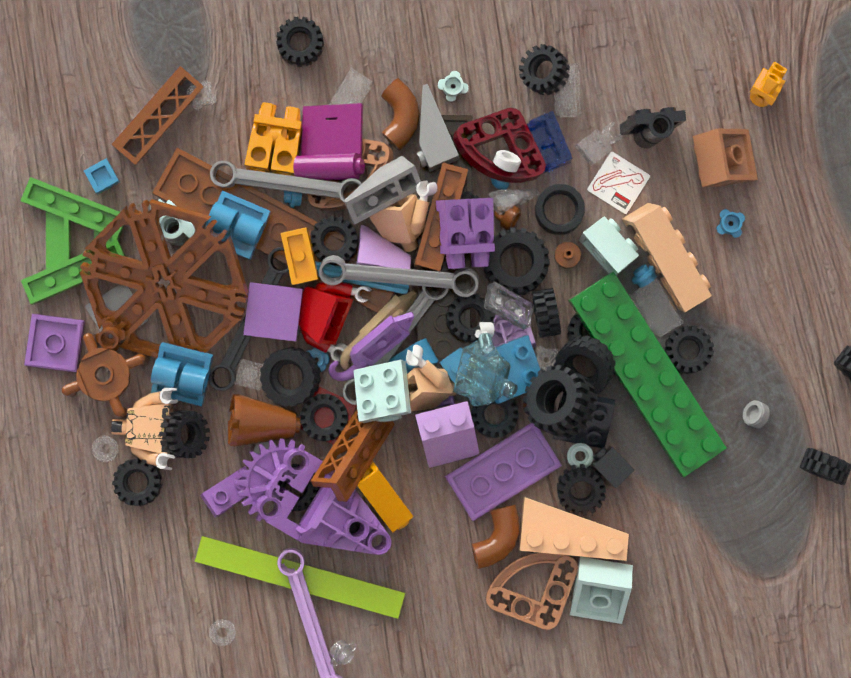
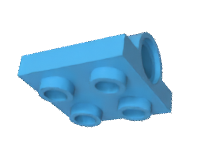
M222 191L218 201L215 202L209 213L211 218L207 220L206 226L212 220H216L217 223L213 227L215 233L220 234L224 229L227 230V234L221 241H225L231 235L237 255L251 260L271 211Z
M528 335L491 348L489 351H484L480 356L482 357L480 360L483 365L480 367V375L484 374L481 379L485 387L492 391L496 403H502L526 393V386L530 387L532 383L530 382L533 376L537 377V372L540 371ZM505 363H507L511 367L510 372L507 373L509 369L505 367L501 368L500 366H504ZM509 381L518 386L516 394L507 391ZM497 383L500 387L505 388L504 393L498 392L499 387L496 386Z
M162 342L151 374V383H153L151 393L162 391L164 388H177V391L171 393L172 399L202 406L205 400L213 355Z

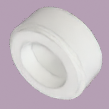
M506 150L497 151L493 160L496 166L508 172H517L521 164V160L517 155Z

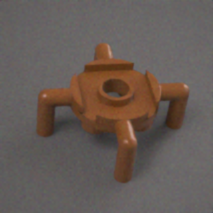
M86 333L83 336V340L88 353L84 355L76 373L77 380L63 386L61 391L66 396L74 397L81 390L94 400L109 401L114 415L122 418L126 417L127 409L122 407L119 396L130 385V369L139 365L147 366L149 358L143 354H138L125 359L114 350L98 348L95 335ZM102 367H107L111 373L109 380L106 382H100L97 379V371Z

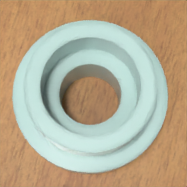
M574 444L567 452V460L571 466L575 465L576 468H580V464H584L585 468H587L593 461V451L586 444ZM578 451H582L585 454L583 461L576 460L575 454Z

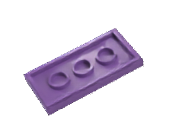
M530 423L445 477L468 515L474 521L562 465L540 429L534 426L533 423Z

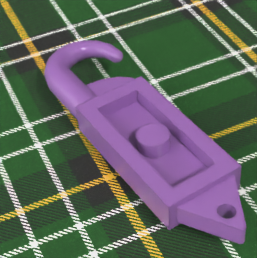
M409 312L397 317L390 315L352 347L350 358L353 365L344 372H336L335 368L338 365V361L335 360L330 365L329 375L332 379L337 381L350 380L354 378V370L365 368L369 365L372 366L410 335L409 328L414 319L413 313Z

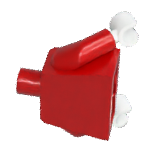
M319 282L315 287L307 286L302 294L299 318L300 331L305 342L324 353L330 352L332 359L339 362L341 355L337 353V350L339 349L343 352L347 345L343 343L336 345V342L353 303V299L350 296H355L359 302H366L369 299L362 298L360 291L362 289L372 291V289L368 286H361L357 289L353 288L352 284L344 282L337 285Z

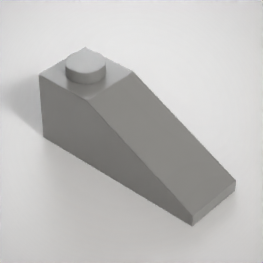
M425 84L422 88L420 152H417V156L422 167L427 166L429 172L441 168L442 163L450 164L457 161L459 155L428 84Z
M401 156L380 167L344 200L353 224L361 222L416 192V186L421 181L415 165Z

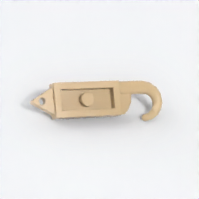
M413 290L399 297L395 295L344 349L340 357L341 367L347 370L353 365L349 364L350 352L354 345L390 315L397 317L405 314L416 300L418 294Z

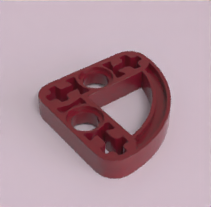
M507 108L464 123L453 134L454 144L464 159L476 170L492 179L508 183L529 182L537 179L545 170V161L523 115L516 108ZM507 118L515 120L514 124L509 122L501 127V123ZM484 123L491 124L494 127V134L485 133L482 125ZM474 131L476 132V134L473 135V136L469 139V141H468L467 138H464V139H463V138L461 137V135H462L463 133H464L465 135H469V134H472ZM504 137L510 152L520 158L521 164L517 172L505 171L483 156L475 147ZM516 139H524L527 143V149L522 150L518 148L515 143ZM528 165H536L537 169H529Z

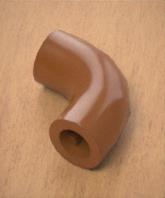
M397 78L381 95L394 112L392 122L382 132V135L392 146L400 151L417 130L420 111L414 94L404 82Z
M515 504L491 510L490 513L494 526L492 535L483 541L471 544L478 569L492 566L504 560L515 548L520 533L519 516Z

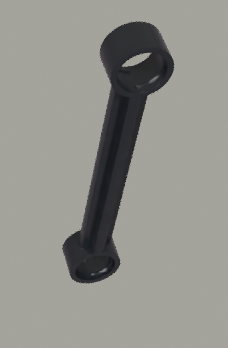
M284 247L275 248L269 253V269L261 284L278 286L283 274L289 272L288 267L284 270H278L273 264L274 254L278 251H284ZM246 315L221 364L214 366L210 370L208 380L210 385L216 390L224 391L230 389L236 382L237 375L235 369L252 337L244 335ZM219 368H227L232 375L231 382L225 387H220L214 381L215 371Z

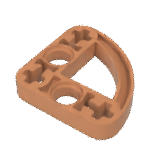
M362 139V158L367 166H374L367 179L380 167L393 161L392 149L383 142ZM382 149L385 152V156L379 159L369 154V150L380 153ZM325 180V181L338 182L339 180ZM355 188L349 193L344 194V198L346 199L357 188ZM308 194L309 203L317 209L325 211L346 209L345 203L339 198L326 197L318 201L316 199L317 195Z
M539 552L523 556L511 562L495 577L486 593V602L495 611L542 629H553L560 620L578 571L577 562L572 557L561 554ZM566 560H569V566L573 570L565 574L564 580H569L566 586L561 581L553 580L554 575L560 578L562 570L558 566L560 563L564 564ZM554 563L540 601L503 588L504 584L515 573L528 566ZM553 585H560L564 590V595L560 600H553L549 596V589ZM498 591H501L502 597L510 600V595L515 596L511 602L510 611L505 610L508 605L499 602L497 606L493 605L494 601L490 598L491 594H497ZM521 600L527 601L530 605V611L523 616L515 612V605ZM545 600L552 604L560 605L558 610L553 607L551 616L554 617V621H548L547 625L543 624V619L540 617V614L546 613L549 608L548 605H544Z

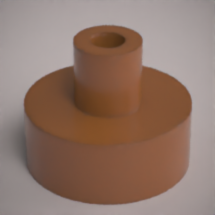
M572 242L561 243L554 253L556 263L564 269L575 267L581 258L579 247Z

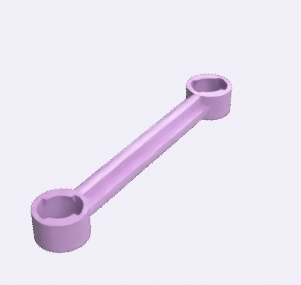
M287 548L280 554L277 565L280 572L288 576L320 678H342L335 673L302 571L305 565V557L300 550ZM288 553L298 555L301 561L299 569L295 571V569L287 568L285 564H282L283 556Z

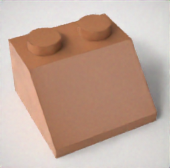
M718 128L693 136L694 151L697 156L699 178L702 187H721L758 180L749 129Z

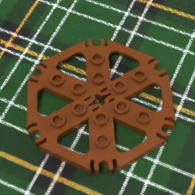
M153 199L150 201L144 200L141 203L143 212H140L136 209L135 203H131L85 248L88 250H85L83 253L84 257L91 259L92 264L83 262L80 266V269H82L80 275L99 329L104 322L110 321L114 327L126 332V338L119 347L158 358L160 344L140 339L136 335V329L158 308L169 344L207 353L242 319L245 309L238 307L236 302L246 303L248 300L247 294L249 291L231 235L225 241H221L227 234V230L224 229L220 234L215 233L213 227L217 223L216 220H212L206 226L205 222L211 218L209 215ZM165 215L191 222L195 227L194 234L172 256H170L160 226V218ZM129 225L131 227L142 261L112 253L107 249V241L121 226ZM219 251L226 257L232 275V283L223 285L192 276V274L214 252ZM161 276L164 280L170 281L167 288L163 284L159 285L158 282L161 280ZM99 279L137 289V291L118 310L111 311L105 305L98 282ZM187 304L223 314V321L208 336L201 337L195 332Z

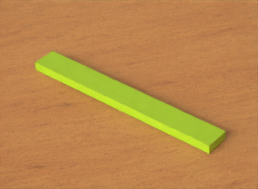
M201 537L195 562L291 589L288 576L281 573L278 568L277 561L279 557L209 537ZM284 558L281 560V563L285 564L287 568L295 569V571L299 569L301 564ZM304 565L302 571L311 595L393 618H399L405 592Z

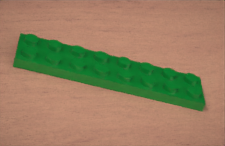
M610 272L568 300L590 336L600 340L612 352L616 363L614 369L617 378L681 477L687 476L727 449L614 272Z

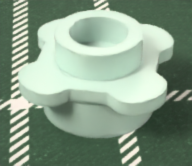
M452 71L445 79H440L438 82V88L444 91L446 100L449 102H454L457 96L468 92V85L463 83L460 73L457 71ZM452 84L456 86L454 89L451 88Z

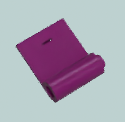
M362 103L303 106L301 156H296L294 159V176L317 180L360 178L361 174L365 171V163L362 158Z

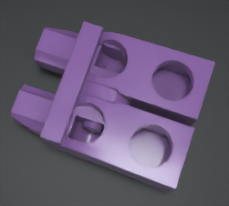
M493 198L436 201V210L439 211L441 228L440 242L442 246H440V253L446 254L448 268H465L464 253H471L472 267L489 266V252L495 251V244L493 243Z

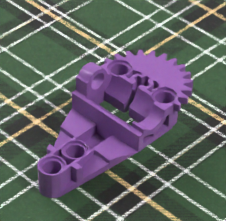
M280 439L278 447H276L273 440H269V449L259 444L260 454L251 450L249 453L253 461L245 459L242 461L248 469H239L238 473L245 476V479L237 481L238 485L245 486L244 489L238 492V495L247 496L241 503L243 506L252 504L248 513L251 515L257 512L256 519L258 521L264 519L270 525L301 543L382 555L390 549L391 538L356 490L353 491L347 502L337 500L331 488L320 487L299 524L287 518L299 497L286 488L280 487L278 485L279 480L285 481L302 493L314 472L316 473L323 462L305 451L303 444L295 448V441L291 440L286 447L284 439ZM301 455V464L298 467H291L290 461L292 457ZM335 470L326 474L324 478L330 479ZM268 501H274V509L269 513H264L263 505ZM359 521V530L351 534L349 532L350 525ZM376 535H381V543L373 547L372 539Z

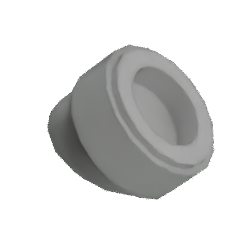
M754 400L749 402L743 411L744 422L751 427L762 428L769 419V407L760 401Z

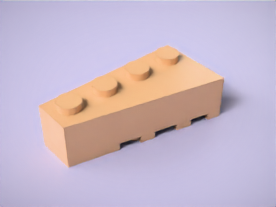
M647 203L622 218L626 227L631 225L636 231L633 238L638 246H641L645 252H649L650 255L647 256L649 264L655 267L657 274L662 273L663 277L660 278V281L678 310L687 312L712 296L708 290L711 288L709 281L703 274L700 275L697 271V260L691 252L687 253L683 246L685 243L684 237L678 229H673L670 223L673 219L665 207L662 208L659 205Z
M523 497L519 539L520 551L627 561L629 534Z

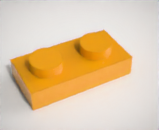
M305 227L281 233L292 285L319 280L308 228Z

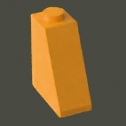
M372 461L357 486L393 533L397 529L399 530L407 526L410 519L414 516L374 461Z

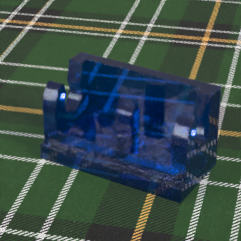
M550 111L529 121L527 124L545 161L544 173L570 164L573 158L554 112Z

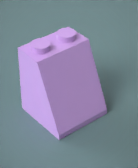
M467 401L415 415L429 468L480 455Z

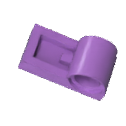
M244 466L240 470H247V468ZM238 471L200 495L215 518L247 497L238 495V492L245 488V486L237 484L238 480L245 479V476L238 473Z

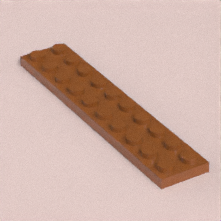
M176 148L152 192L155 196L165 201L170 200L177 207L209 215L222 191L271 211L256 246L257 250L266 255H269L275 248L284 247L281 233L307 227L311 239V231L314 230V225L319 223L251 186L235 184L230 188L217 186L210 177L212 166L179 148ZM219 169L216 173V179L219 183L226 184L232 179V176ZM331 231L326 234L324 245L329 250H339L344 245V236L336 231ZM357 248L355 255H352L348 262L345 261L346 264H357ZM285 251L276 252L273 258L287 265ZM314 254L315 261H317V262H322V261H321L319 258H317V257L315 256V254ZM320 277L319 280H315L317 282H323ZM352 284L353 288L358 289L361 287V285ZM371 288L372 291L362 289L360 296L364 299H369L366 302H359L355 296H350L353 301L378 313L392 299L395 292Z

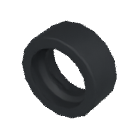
M554 184L545 188L539 195L535 205V217L538 224L546 232L554 235H565L574 231L580 225L585 213V202L581 194L574 187L566 184ZM562 194L568 196L573 201L575 214L568 223L557 225L547 219L544 207L550 197Z

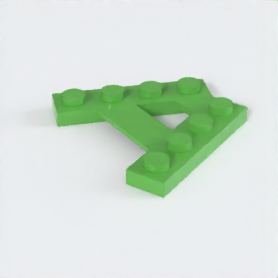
M30 177L21 202L46 211V270L21 280L30 304L35 305L83 284L80 266L83 262L92 264L91 259L84 257L83 254L71 258V222L94 230L95 238L120 212ZM125 225L121 226L106 243V247L110 252L125 256L119 238Z

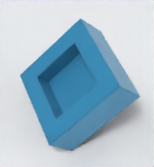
M107 158L84 170L97 195L120 183Z

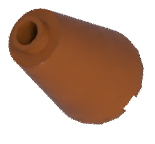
M240 394L232 395L229 408L231 415L230 420H228L227 434L229 446L237 447L269 442V440L294 438L295 433H299L301 422L300 418L296 417V412Z

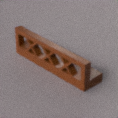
M180 66L111 145L134 165H137L203 90L204 86ZM186 79L196 87L190 95L178 96V88ZM186 99V100L179 106V100ZM168 100H176V111L172 115L161 116V108ZM159 119L158 132L155 135H144V127L150 120ZM162 119H168L162 126ZM151 138V140L145 145V139ZM134 139H141L142 150L136 157L125 150Z
M442 163L437 181V192L432 199L415 261V268L441 271L445 254L440 253V246H442L440 242L441 228L439 211L436 210V201L461 199L468 169Z
M356 409L311 479L313 486L331 488L338 501L347 502L394 427V422H359L358 410ZM359 432L357 437L347 441L351 435ZM347 451L345 456L335 460L339 454ZM335 470L330 479L324 478L326 474Z

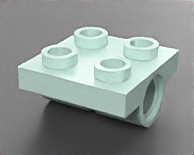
M170 200L166 202L167 204L176 206ZM166 215L160 218V226L164 238L172 245H183L195 232V227L191 222ZM174 225H179L178 231L170 234L171 228Z
M397 360L354 370L359 422L395 421L401 419V415L411 413L406 361Z

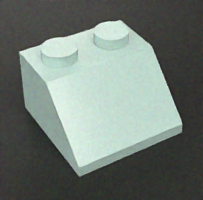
M604 216L584 231L579 241L608 274L614 272L617 276L639 256L636 252L638 248L631 239L627 238L625 240L619 233L621 229L613 219L607 220Z
M580 556L570 615L622 624L632 589L633 565Z

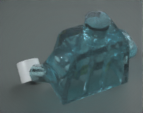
M480 322V330L475 332L478 341L463 348L453 392L468 397L472 406L490 405L502 396L511 399L518 389L516 384L508 380L511 368L509 362L502 358L493 345L492 337L495 329L491 322Z

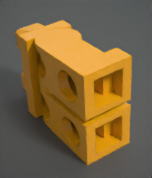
M263 102L259 115L255 114L244 164L246 170L270 173L271 169L272 173L294 176V159L299 154L302 135L300 109L286 107L284 119L276 118L277 106Z

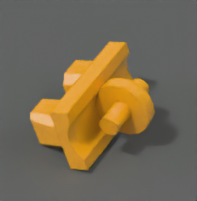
M773 62L769 70L762 69L750 90L752 103L759 107L773 105L785 83V80L782 79L787 71L785 67Z

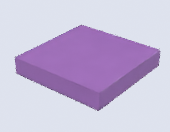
M250 282L244 335L297 341L303 289Z
M32 314L24 365L77 373L85 321Z

